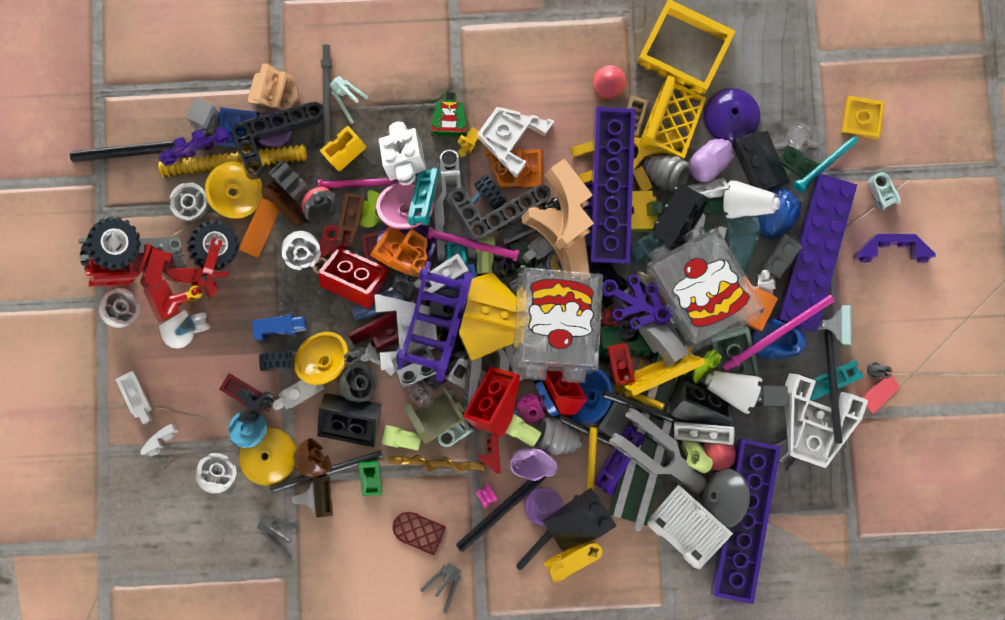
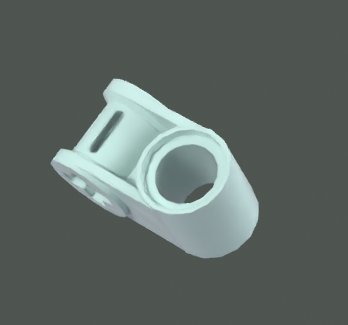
M880 172L869 179L868 187L871 190L877 207L881 211H884L886 207L894 203H900V196L888 174ZM877 178L881 179L882 187L877 185Z
M464 420L461 422V425L465 431L460 424H457L443 433H448L452 436V441L449 444H444L441 441L443 434L438 436V442L442 447H451L475 429L470 427L467 421Z

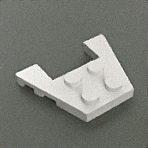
M496 107L478 132L477 138L517 178L525 167L526 161L515 156L511 151L527 128L545 137L552 128L554 121L551 119H547V121L538 119V116L531 115V117L520 115V112Z
M376 294L374 295L376 312L396 310L399 349H402L416 304ZM421 305L419 312L431 315L430 307ZM417 320L413 334L437 340L436 325ZM411 341L407 353L425 345ZM398 351L379 352L381 370H386L393 366L391 360L396 358Z

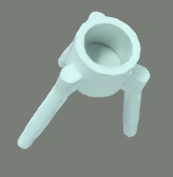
M338 76L330 83V88L333 90L331 94L338 101L350 124H354L339 95L344 96L347 94L356 103H358V99L349 91V88L365 99H368V96L351 85L347 80L344 81Z

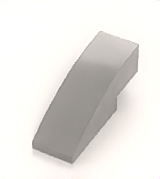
M645 313V314H643L642 316H640V317H638V318L640 319V318L645 317V316H648V315H650V314ZM633 321L636 327H638V323ZM652 322L638 329L653 353L658 352L668 367L689 354L681 341L666 325H657Z

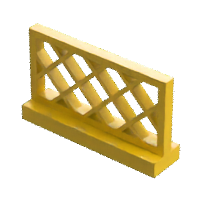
M668 75L660 87L639 144L645 147L649 144L673 157L678 156L684 159L706 97L675 83V78ZM674 89L681 93L682 98H675L673 94ZM693 98L699 101V105L692 107L689 99ZM685 101L688 109L682 111L678 103ZM673 104L677 112L670 114L667 107ZM690 112L693 121L687 122L684 114ZM679 116L683 124L676 126L673 117ZM668 119L671 128L665 129L662 121ZM685 127L688 135L682 138L678 129ZM674 131L677 139L670 141L667 133ZM662 134L666 143L661 144L655 141L656 136ZM679 143L682 152L676 151L672 144Z
M686 348L689 354L670 367L666 365L663 359L633 371L635 382L620 386L625 397L635 396L705 365L704 358L692 355L690 348Z

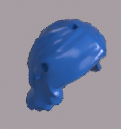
M783 187L770 191L777 194V198H780L779 209L775 213L758 215V229L764 238L776 239L781 237L784 233L788 232L794 222L800 217L801 201L797 199V195H792L791 191H787Z
M773 318L768 319L762 331L758 332L755 329L752 331L751 340L753 345L785 325L786 322L777 321V319ZM796 326L755 354L767 360L791 358L802 353L807 340L803 331Z

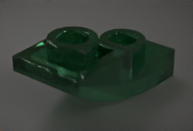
M789 145L786 146L778 161L782 166L801 178L807 176L819 165L815 161L803 156L804 153Z

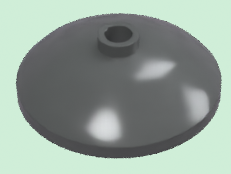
M731 469L716 471L706 482L701 496V505L726 528L734 527L743 519L749 506L750 493L748 484L737 471Z

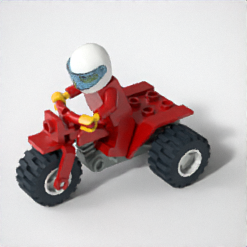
M113 216L105 220L104 218L99 220L98 223L92 226L87 238L78 239V244H83L79 260H81V265L84 266L86 276H89L88 288L128 286L142 273L140 283L145 288L143 292L159 323L163 321V324L159 326L162 340L169 347L176 349L190 344L194 336V330L197 328L191 315L185 310L180 313L178 306H181L183 302H194L203 294L202 287L207 298L215 296V293H217V282H214L213 278H226L229 276V271L214 272V270L226 267L238 254L239 243H237V240L239 238L233 234L235 230L233 228L230 230L227 223L223 225L221 224L222 221L219 220L216 222L209 220L207 223L200 224L190 234L187 242L189 244L187 251L191 254L189 256L190 259L196 261L195 265H200L199 268L195 269L194 267L185 268L188 263L182 262L186 260V257L181 258L185 253H182V242L179 238H140L139 232L135 231L136 227L134 225L131 226L128 220L123 221L121 217L115 219ZM166 280L185 286L192 284V287L189 291L173 295Z

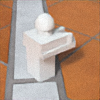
M763 270L761 275L758 274V288L774 296L773 289H776V276L774 274L770 275L768 270Z

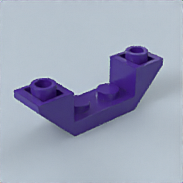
M876 234L855 253L853 259H859L861 263L872 262V259L878 257V247L887 248L890 245H897L898 248H907L910 245V260H917V263H928L930 259L936 257V254L916 234Z

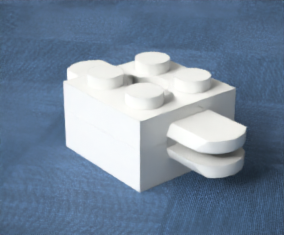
M395 122L389 126L390 135L379 138L382 163L390 181L397 179L401 185H410L415 181V173L426 170L422 142L415 128L407 130L403 122Z

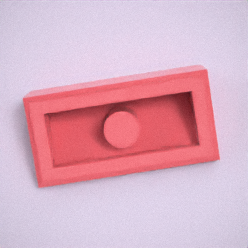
M892 375L888 379L882 377L862 397L868 400L866 408L872 414L900 388Z

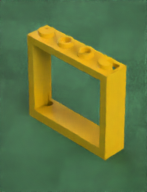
M667 0L637 63L645 67V70L657 72V75L662 78H667L670 75L675 78V83L686 86L693 92L705 95L736 31L679 3ZM667 14L725 41L705 82L647 55Z

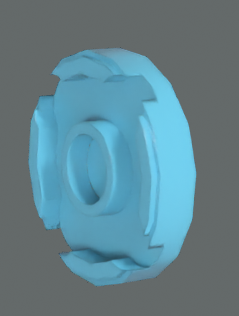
M241 411L232 418L229 424V437L237 446L251 448L264 439L267 432V423L260 413L259 419L253 424L242 423L238 420V417L244 413Z

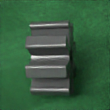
M283 160L269 172L271 177L295 201L309 189L299 175Z

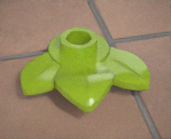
M369 190L368 201H364L361 215L363 218L360 221V225L366 228L374 227L378 222L383 223L376 209L377 200L380 196L376 191Z
M716 349L708 351L704 356L706 364L694 370V383H697L703 375L707 376L708 373H712L719 364L721 355Z

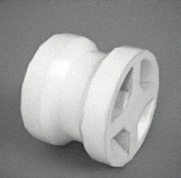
M198 313L187 318L188 322L191 323L194 333L210 329V324L206 321V313Z

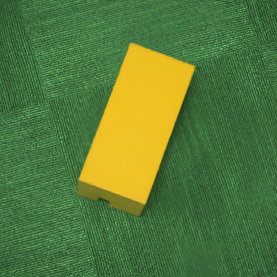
M643 166L634 169L633 178L639 190L651 191L653 186Z

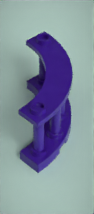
M427 261L425 269L421 268L418 279L421 280V285L403 348L398 349L396 360L399 361L397 369H402L404 361L434 369L437 372L435 380L443 382L461 324L473 274L466 272L464 279L455 280L429 272L431 262ZM427 280L457 288L460 291L459 297L452 299L425 291ZM427 299L451 306L452 309H455L453 320H445L419 312L422 300ZM417 320L445 327L449 331L447 341L443 340L441 342L413 334ZM410 342L440 349V352H443L441 360L433 361L408 354Z

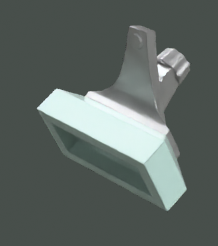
M842 305L833 318L820 321L818 330L828 329L835 334L837 340L844 346H852V307L850 305Z

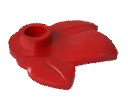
M336 225L325 227L322 233L323 237L318 241L321 252L320 257H324L329 253L332 256L338 247L343 249L349 247L350 234L344 232V242L340 246L337 245L338 227ZM330 232L336 233L334 238L329 237Z

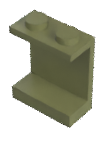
M444 383L440 385L444 394L415 411L410 403L403 407L425 444L465 420L462 417L463 407L459 401L455 403L454 399L457 397L451 388L447 390Z

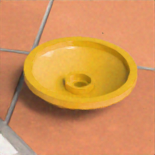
M226 162L214 168L209 174L205 183V194L208 204L216 213L226 218L240 219L249 216L257 209L263 197L261 192L263 185L260 178L256 180L249 179L245 175L240 162ZM229 190H234L236 195H230Z
M321 332L309 337L299 347L295 355L294 369L297 376L305 383L311 385H321L332 381L346 366L344 360L348 358H344V355L349 353L347 343L340 335L333 332Z
M267 427L265 437L259 444L251 448L240 447L239 464L241 470L249 480L259 485L270 486L283 482L294 470L293 455L296 446L291 437L284 431ZM264 453L269 455L267 460L262 458Z

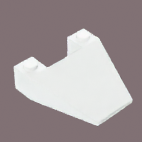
M789 373L785 386H788L787 406L784 407L789 455L826 468L861 421L868 400L853 394L840 393L839 410L843 443L835 444L831 408L810 400L816 381L798 374Z

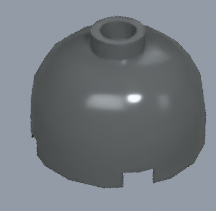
M363 363L352 364L339 375L338 390L347 401L354 403L364 402L374 396V390L377 388V377L374 371L364 366L365 364Z

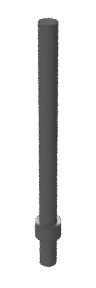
M328 44L322 45L323 59H321V68H323V147L331 141L330 69L332 68V59H330V45Z

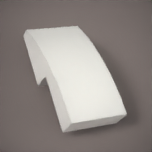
M170 424L153 435L140 451L141 454L151 457L160 453V449L165 447L162 439L167 441L174 438V433L179 432L177 425Z

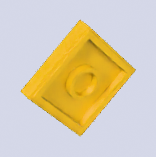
M847 96L841 133L879 139L885 102Z

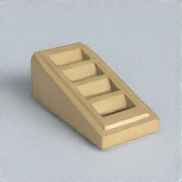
M630 95L627 108L641 112L640 116L635 115V119L639 121L635 123L637 128L634 130V136L639 137L649 100ZM632 103L642 105V109L632 106Z

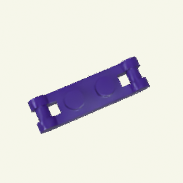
M631 425L627 426L621 435L628 441L630 438H633L631 443L637 448L646 439L644 434L636 432V429ZM614 447L596 476L594 484L599 488L602 487L606 494L611 495L615 491V485L631 459Z

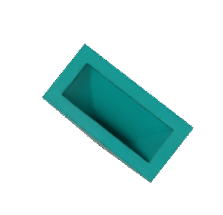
M451 242L447 243V260L459 254L464 263L467 264L466 246Z

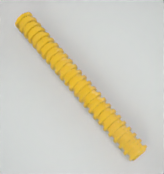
M301 144V146L295 145V147L290 145L289 148L283 146V148L277 147L275 149L273 147L271 150L266 148L265 150L260 149L258 151L262 166H265V164L271 165V163L277 164V162L280 163L282 160L288 163L289 161L294 162V160H297V162H300L301 159L303 161L307 159L304 144ZM248 150V152L242 151L245 154L252 153L251 150ZM231 152L229 155L228 153H224V155L218 154V156L213 154L212 157L207 155L200 158L196 156L194 159L192 157H189V159L183 158V160L178 158L177 162L168 166H163L162 162H159L158 169L161 177H166V175L171 177L172 174L177 176V174L183 175V173L188 175L189 172L191 174L195 172L201 173V171L206 173L207 170L211 172L223 163H241L237 152L236 154Z

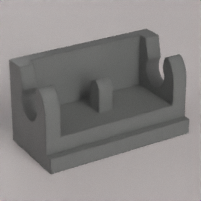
M522 219L497 230L504 247L539 233L534 228L523 224Z

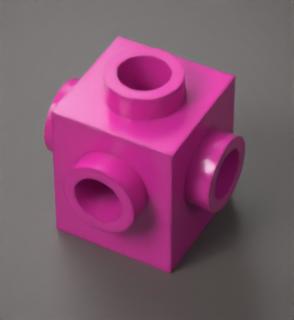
M538 393L535 395L528 394L522 400L516 402V409L526 424L531 422L538 423L546 417L545 410L547 408Z

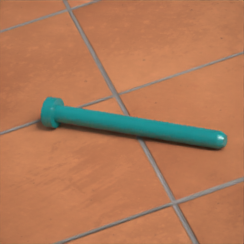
M856 136L851 137L802 180H796L793 183L794 188L798 192L803 193L807 189L806 186L855 145L858 138Z

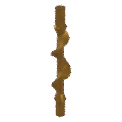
M417 454L411 458L407 456H388L389 464H402L403 466L408 464L424 465L427 471H434L440 466L453 467L457 472L485 470V463L470 461L464 463L452 462L446 456L441 461L425 460L421 455Z

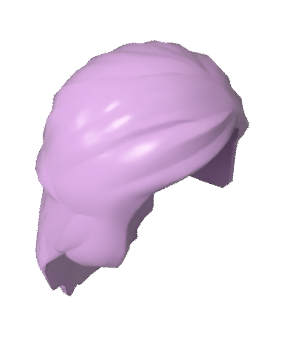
M723 138L710 140L690 158L688 162L690 165L689 175L699 182L714 180L734 158L732 143L729 140L725 141Z
M529 446L519 448L512 453L510 458V469L519 477L536 481L544 476L553 477L557 473V462L541 449Z

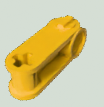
M594 539L550 557L545 561L544 566L552 581L559 582L598 560L602 555V549Z

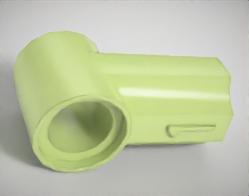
M485 237L478 242L495 246V237ZM476 249L477 274L493 273L492 263L494 261V254Z
M513 414L512 421L506 430L507 434L514 438L517 437L532 448L542 434L515 414Z
M385 425L381 444L419 451L421 438L418 433Z
M682 440L681 447L687 456V464L701 473L709 472L713 461L706 455L700 443Z

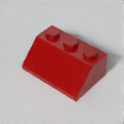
M338 247L319 270L320 287L369 309L375 302L374 295H380L388 268Z

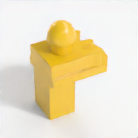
M472 127L466 137L460 136L458 140L460 149L457 152L460 158L465 157L467 152L472 154L476 150V143L479 140L477 138L479 132L477 129Z

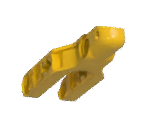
M674 131L667 133L670 141L677 139ZM662 134L656 136L655 141L661 144L666 143ZM634 136V147L638 148V156L636 159H633V170L643 160L651 158L653 155L660 156L666 153L649 144L646 147L640 145L641 138ZM593 141L570 148L572 158L586 154L587 156L593 153ZM679 143L672 144L675 150L681 147ZM592 170L578 175L583 183L592 181Z

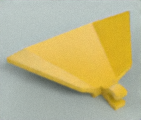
M493 273L472 279L459 335L471 362L516 343L522 326L529 329L530 317L524 316L525 305Z

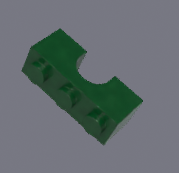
M600 327L596 333L597 356L609 358L607 347L625 342L628 344L630 358L641 357L643 360L653 358L656 353H653L639 330H636L632 337L633 342H628L622 338L620 327Z

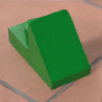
M379 461L359 462L362 496L382 495L381 464Z

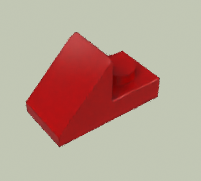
M625 342L607 347L610 360L608 366L615 385L619 386L635 382L628 344Z
M494 434L490 435L491 439H487V450L491 451L492 454L476 456L495 473L501 474L498 435Z

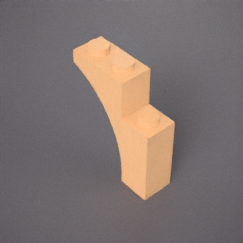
M563 159L544 175L553 187L561 206L562 227L555 243L559 250L564 246L567 249L577 242L575 238L578 236L583 238L590 232L588 228L594 224L583 210L589 204L588 199L592 196V193L567 161Z
M537 207L529 208L521 216L522 223L537 230L550 242L561 262L564 280L582 283L588 279L590 275L585 236L583 238H580V236L576 237L575 240L577 242L567 249L564 246L559 250L555 243L562 227L561 210L556 208L539 210Z

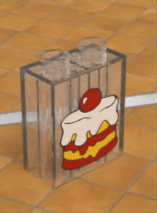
M698 227L683 237L685 244L674 250H671L669 245H664L654 250L648 256L651 262L647 263L646 275L650 282L657 287V294L664 306L669 309L671 318L691 353L761 318L765 308L717 227L708 232L703 227Z
M523 268L517 278L512 368L523 369L522 378L545 380L547 371L562 372V381L585 383L586 374L598 370L602 274Z

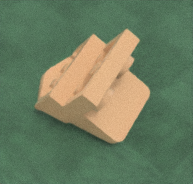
M262 64L260 73L254 75L248 102L275 112L295 107L300 101L298 88L295 84L296 79L287 72L278 71L270 64Z

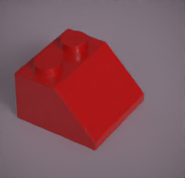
M541 368L540 373L559 413L576 415L587 401V398L573 371Z

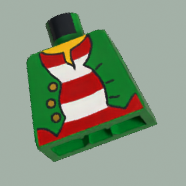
M447 92L445 93V102L436 103L430 130L431 136L460 137L462 135L466 137L467 129L463 103L456 102V93Z

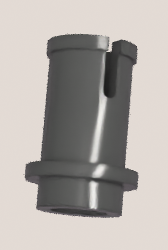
M877 362L870 363L867 366V373L871 377L878 376L888 379L892 375L886 373V371L892 372L889 366H882Z

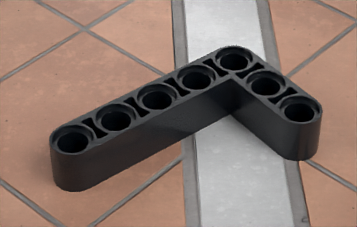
M309 102L235 124L232 129V138L245 175L251 180H256L262 175V162L255 145L256 141L319 123L323 113L321 104ZM316 111L318 115L313 116L309 112ZM298 116L300 120L295 121L291 117ZM280 121L282 125L276 126L273 122ZM262 126L264 130L257 131L255 127ZM242 131L245 132L246 135L240 137L236 135V133ZM248 148L252 150V153L245 154L242 151ZM251 166L258 167V170L253 172L250 171L248 168Z

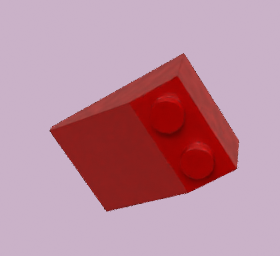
M490 366L462 417L475 428L503 437L512 421L520 375Z

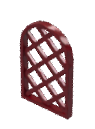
M404 512L396 517L392 528L398 540L434 556L446 526L425 518L418 513ZM406 514L408 520L401 522L400 516ZM409 514L415 515L417 517L410 519ZM421 518L429 522L423 524ZM419 519L421 526L414 528L412 521ZM409 522L412 529L405 532L403 525ZM431 524L433 531L426 533L424 526ZM434 524L441 526V528L435 530ZM401 526L403 533L397 535L395 528ZM422 528L424 535L417 537L415 530ZM443 530L439 538L437 532ZM413 531L415 538L409 541L406 534ZM434 533L437 540L430 542L428 535ZM404 535L406 541L402 540L399 537ZM426 537L428 544L421 546L419 539ZM417 541L418 546L411 544V542ZM437 543L435 550L433 551L431 545ZM429 546L431 552L423 548Z

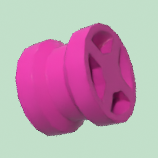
M490 484L485 485V488L482 490L478 489L475 491L484 508L488 507L489 503L498 501Z

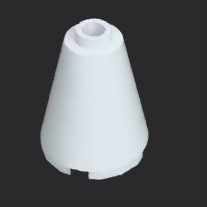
M731 180L728 185H731L730 189L725 190L724 212H728L726 218L729 219L775 213L780 207V198H777V194L738 181Z
M713 371L707 374L705 384H707L708 390L743 413L749 414L751 411H748V408L754 407L761 390V387L758 386V381L762 382V379L757 376Z

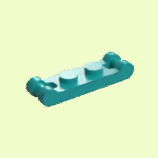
M439 168L426 169L418 173L408 213L409 225H416L417 223L429 225L437 181L440 179Z
M856 359L836 368L837 389L864 377L857 367ZM850 369L851 377L848 376L846 370ZM828 372L812 379L816 382L812 391L813 394L810 397L811 401L830 393Z

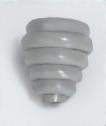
M653 155L651 158H647L643 165L647 176H650L651 181L664 192L672 193L674 188L679 186L680 183L685 185L690 172L689 163L678 156Z
M545 417L539 423L537 430L542 434L535 444L536 449H541L548 455L574 453L577 449L581 448L582 439L579 433L568 425L563 424L557 417Z

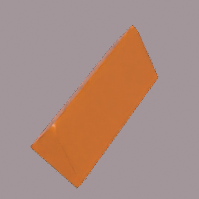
M261 198L239 247L240 251L258 259L280 212L271 201Z

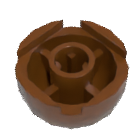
M312 438L304 440L295 449L293 455L294 469L297 473L308 478L320 477L331 469L328 455L323 456L320 450L324 448Z

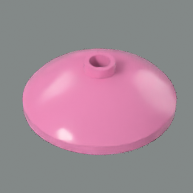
M398 182L387 187L380 194L376 209L380 220L384 224L395 229H411L421 225V223L416 225L408 224V213L416 182L410 185H401ZM434 200L432 203L430 215L432 214L434 208Z

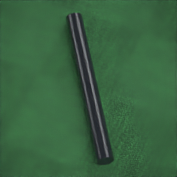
M563 414L558 416V420L563 424L589 436V427ZM597 432L598 441L614 448L609 443L610 437Z

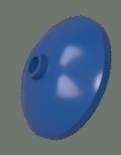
M592 366L581 367L573 373L587 401L576 415L568 416L581 424L590 425L602 420L609 412L613 401L602 398V392L606 390L614 393L611 379L603 370Z

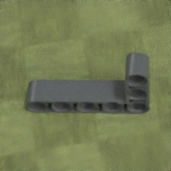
M544 184L538 185L484 217H481L469 195L462 188L453 189L447 197V202L468 238L479 241L521 217L529 208L542 205V203L550 198L551 191ZM537 191L543 193V199L537 196ZM453 195H459L461 202L455 201ZM521 200L527 201L528 208L522 206ZM505 209L511 210L513 216H507L505 213ZM463 211L470 212L471 218H465ZM489 218H494L497 226L491 225ZM473 227L479 228L481 235H476L473 232Z

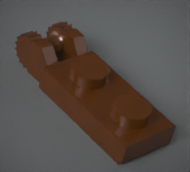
M272 182L262 187L261 192L264 197L270 199L295 228L308 221L301 207L278 184Z
M345 193L338 226L337 245L342 246L344 232H351L348 244L349 247H354L365 196Z

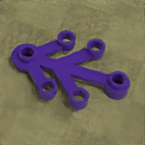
M224 127L214 130V135L205 138L202 130H197L191 134L193 139L186 143L184 137L175 139L173 141L175 146L172 149L161 152L158 160L162 162L163 166H168L177 162V158H189L196 155V151L213 148L212 141L214 140L217 144L228 141L231 137L228 130H225Z
M636 275L630 276L627 280V284L633 289L635 297L619 290L614 280H606L601 285L603 295L607 297L615 296L632 305L624 309H615L611 314L614 321H620L625 316L641 311L650 315L640 319L637 317L632 318L629 321L630 329L638 330L641 326L652 322L657 325H665L670 321L671 313L668 308L661 305L657 295V287L654 284H649L644 289V293L651 298L653 306L646 303L639 284L640 279ZM631 279H635L636 284H632ZM605 287H610L611 292H607L605 290ZM648 288H652L654 293H650ZM615 312H619L621 317L617 318ZM658 313L663 315V319L658 317ZM636 321L638 327L633 326L632 322Z

